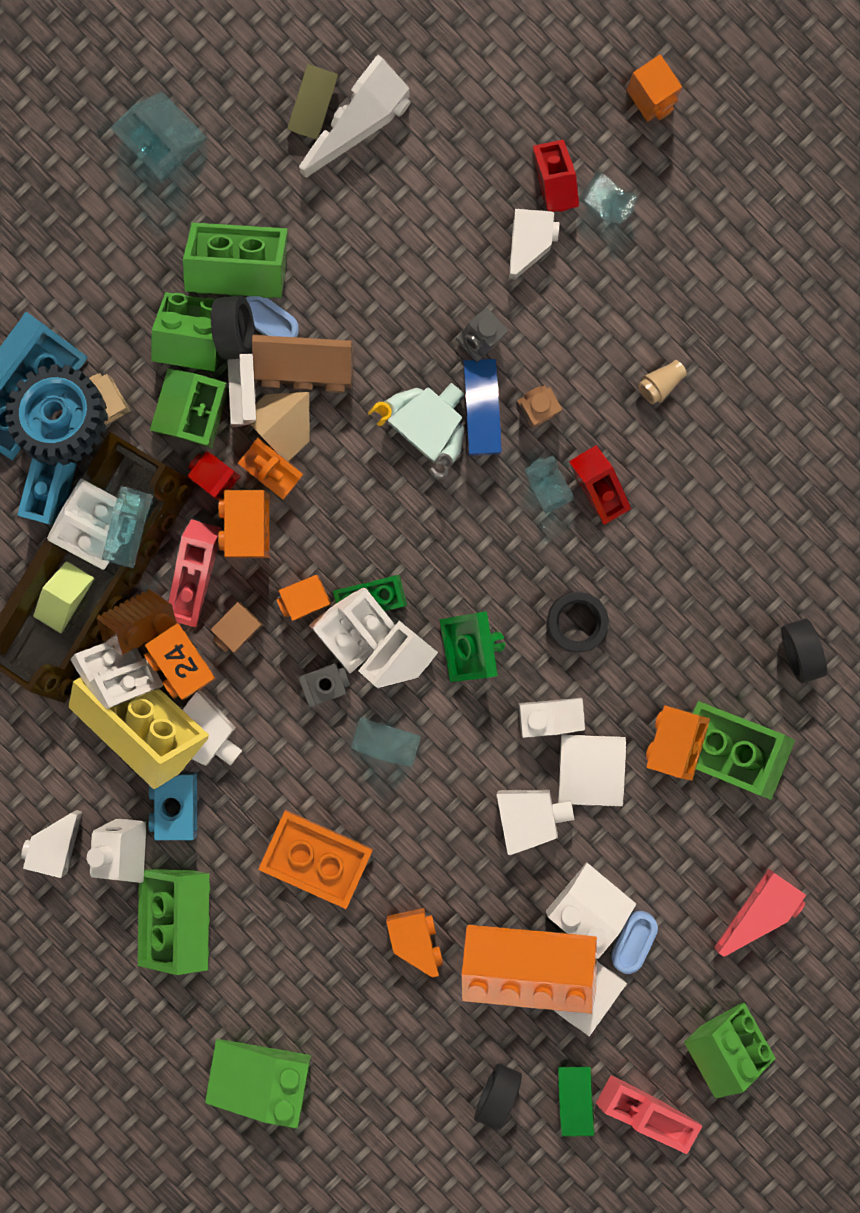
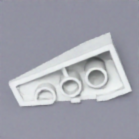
M379 55L375 57L351 89L354 93L350 104L339 107L334 114V119L331 122L333 127L331 132L329 133L325 130L319 136L299 165L300 172L304 177L307 178L388 124L395 115L400 117L410 105L411 101L408 100L410 97L409 87Z

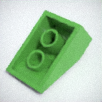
M698 701L693 713L710 718L696 770L772 800L795 739Z
M216 1039L205 1103L264 1123L298 1129L311 1055Z

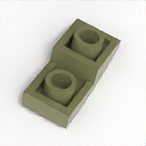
M309 63L307 64L287 130L316 140L318 139L337 81V73Z

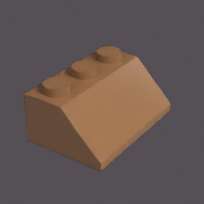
M264 335L252 336L254 380L261 383V388L280 389V384H292L294 390L312 391L313 386H325L326 392L344 393L345 388H352L354 361L352 341Z

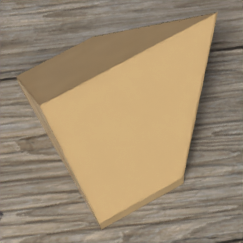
M309 392L266 394L255 404L256 421L250 425L279 455L289 462L310 442Z

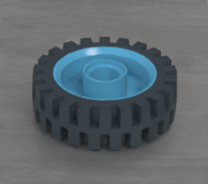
M58 364L51 365L50 370L45 366L37 368L38 374L35 375L32 371L26 374L28 380L24 383L20 379L16 384L19 390L17 392L12 390L9 395L12 403L6 404V411L9 415H5L6 423L9 426L8 430L18 446L30 457L41 463L45 461L49 465H57V462H60L62 465L70 464L69 459L77 462L82 459L81 454L83 452L89 455L93 451L91 448L93 443L96 445L102 440L99 436L100 433L105 434L107 427L104 421H108V414L105 410L107 409L106 403L96 385L78 369L74 370L66 365L62 369ZM63 410L62 415L58 419L51 420L52 415L56 411Z

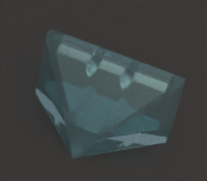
M360 717L351 749L379 760L412 767L421 735Z

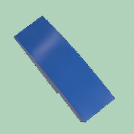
M484 359L478 363L475 360H464L469 456L501 454L496 359Z

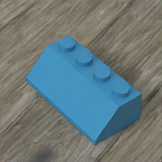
M28 312L24 313L0 346V453L11 460L14 459L21 449L11 436L5 415H9L6 411V404L12 403L9 397L11 391L17 392L19 390L16 384L20 379L25 383L28 380L26 374L32 371L36 375L39 373L37 368L43 366L50 370L51 365L58 364L62 369L66 365L74 370H79L88 358Z

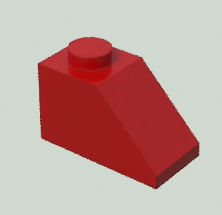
M564 140L532 146L541 194L547 211L564 212L570 208L579 207L576 172Z
M597 445L569 461L579 485L603 525L631 510L613 466Z
M206 451L204 455L198 453L188 466L191 470L188 477L218 500L219 498H224V490H231L241 477V475L209 451Z

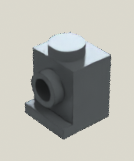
M486 307L466 325L462 333L455 340L478 363L502 341L508 330Z
M337 663L299 676L309 708L347 694L346 687L351 685L345 668L339 669ZM328 678L332 682V687L329 690L321 689V679Z

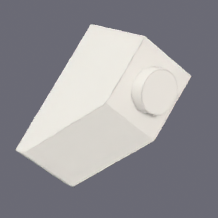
M515 209L509 279L515 280L550 251L552 241L558 242L559 222H553L554 212Z
M398 621L358 671L374 686L380 688L418 678L438 652L402 622Z
M582 698L518 703L520 730L523 738L585 730Z
M76 810L35 834L30 840H26L21 853V859H25L23 869L58 878L65 876L68 872L83 812Z

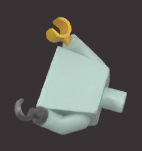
M450 383L439 396L429 387L425 390L414 388L397 393L384 402L376 403L368 412L369 415L377 412L382 417L378 421L377 426H382L388 420L389 425L432 463H437V468L442 473H438L434 468H430L429 472L433 477L437 479L447 477L448 469L461 452L464 437V427L460 423L462 416L454 410L456 405L465 396L459 388Z

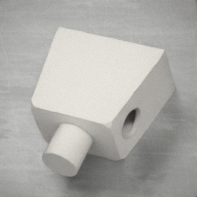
M197 691L183 711L209 734V738L192 759L206 766L217 755L231 766L242 752L240 748L228 740L236 727L202 691Z
M500 790L497 792L508 855L558 838L556 823L575 820L571 801L552 804L550 790Z
M115 819L95 829L92 833L91 849L87 853L90 876L93 878L142 883L144 881L147 821Z

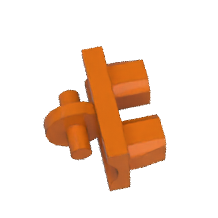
M260 438L254 441L250 449L238 462L240 466L283 500L304 475Z

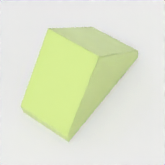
M66 561L42 588L33 617L62 633L95 578Z

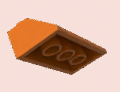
M467 925L462 966V1001L592 1014L597 983V936Z

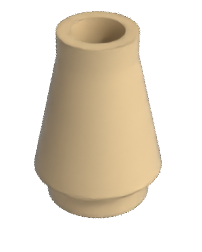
M674 360L669 365L644 375L642 381L638 383L639 391L650 404H655L657 401L663 402L681 379L687 376L686 369L678 360Z

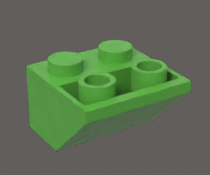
M165 292L152 328L151 361L215 372L220 358L215 348L211 331V309L215 299Z
M167 369L150 431L212 449L229 393L228 384L194 373Z
M741 1003L701 1025L684 1041L715 1099L744 1092L776 1059L745 1003Z

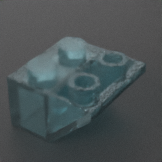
M162 91L133 105L111 127L116 137L161 183L207 140V137Z

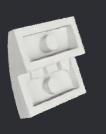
M239 354L240 359H228L232 427H242L256 421L253 354Z
M81 478L60 511L47 539L104 570L121 546L120 539L137 516V510Z
M362 588L336 603L309 626L345 670L352 673L371 656L394 628L395 624L368 590Z
M103 643L76 653L71 658L73 665L88 689L106 709L163 686L157 672L153 670L146 658L142 659L137 648L121 656L110 645Z
M561 735L558 803L571 801L572 804L623 806L626 737Z
M597 961L596 995L592 1014L554 1011L590 1036L627 983Z

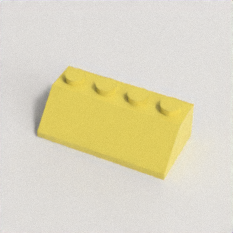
M81 677L73 681L69 708L153 789L179 775L209 738V734L160 689L106 709L91 693Z

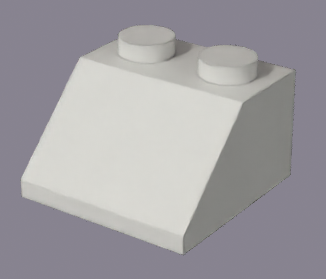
M586 862L549 906L546 913L548 918L567 934L597 936V959H599L621 932L636 903Z

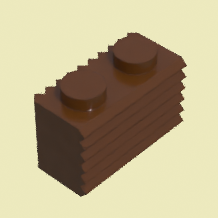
M149 588L146 592L142 591L141 595L137 594L135 598L131 597L130 601L126 600L124 604L120 603L119 607L115 606L114 609H109L108 612L104 611L102 615L98 614L97 622L104 643L110 645L121 656L135 648H139L177 624L172 604Z

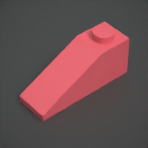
M192 519L181 537L169 603L172 604L176 622L196 627L217 555L219 531H222V528Z
M768 869L714 948L725 957L787 923L791 917H797L805 905L803 899L806 894Z

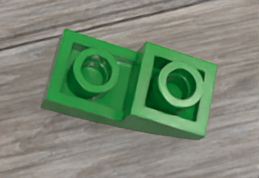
M400 575L333 591L336 603L352 593L366 588L384 611L407 606Z
M558 1067L562 1137L595 1136L591 1067Z

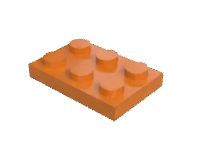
M285 810L258 870L347 909L373 848Z

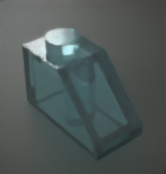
M121 486L113 509L102 560L134 568L153 495Z

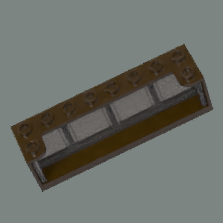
M111 432L107 435L82 479L136 508L137 516L121 537V546L103 570L48 541L46 537L0 613V671L29 692L63 703L71 696L73 681L80 678L71 658L76 653L101 644L103 639L97 622L98 614L102 615L104 611L108 612L109 609H114L115 606L119 607L120 603H125L134 587L140 583L143 572L151 559L158 553L161 542L167 532L173 528L176 517L184 504L190 500L192 491L196 486L195 482ZM68 561L95 579L64 631L59 633L33 617L42 588L63 564Z

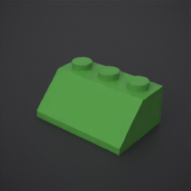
M192 222L183 257L185 292L282 298L285 281L288 229Z
M144 869V881L139 883L137 966L174 975L208 970V932L210 923L209 873L193 870Z

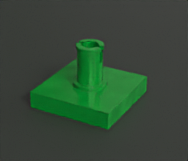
M487 611L439 619L450 682L498 676L494 652L503 651L505 642L494 644V641L505 638L499 631L490 633Z

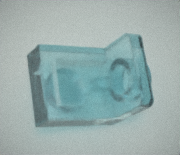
M596 173L579 200L606 222L621 224L632 214L634 210L633 205L638 197L634 193L623 191L603 173Z
M554 456L538 459L525 469L529 485L545 514L574 500L573 494L562 476Z

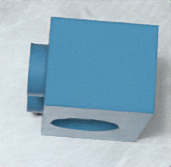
M32 457L17 516L54 525L69 497L77 464L70 462V464L62 465L60 462H57V465H49L45 461L41 463Z
M180 772L179 775L156 789L149 785V799L154 800V812L149 814V831L154 832V840H194L197 837V772ZM167 798H175L179 801L181 809L178 814H171L166 810L165 801Z

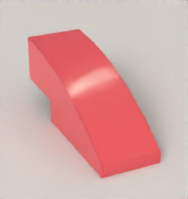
M612 1075L609 1077L596 1101V1104L605 1114L627 1123L637 1132L685 1154H688L702 1128L700 1123Z

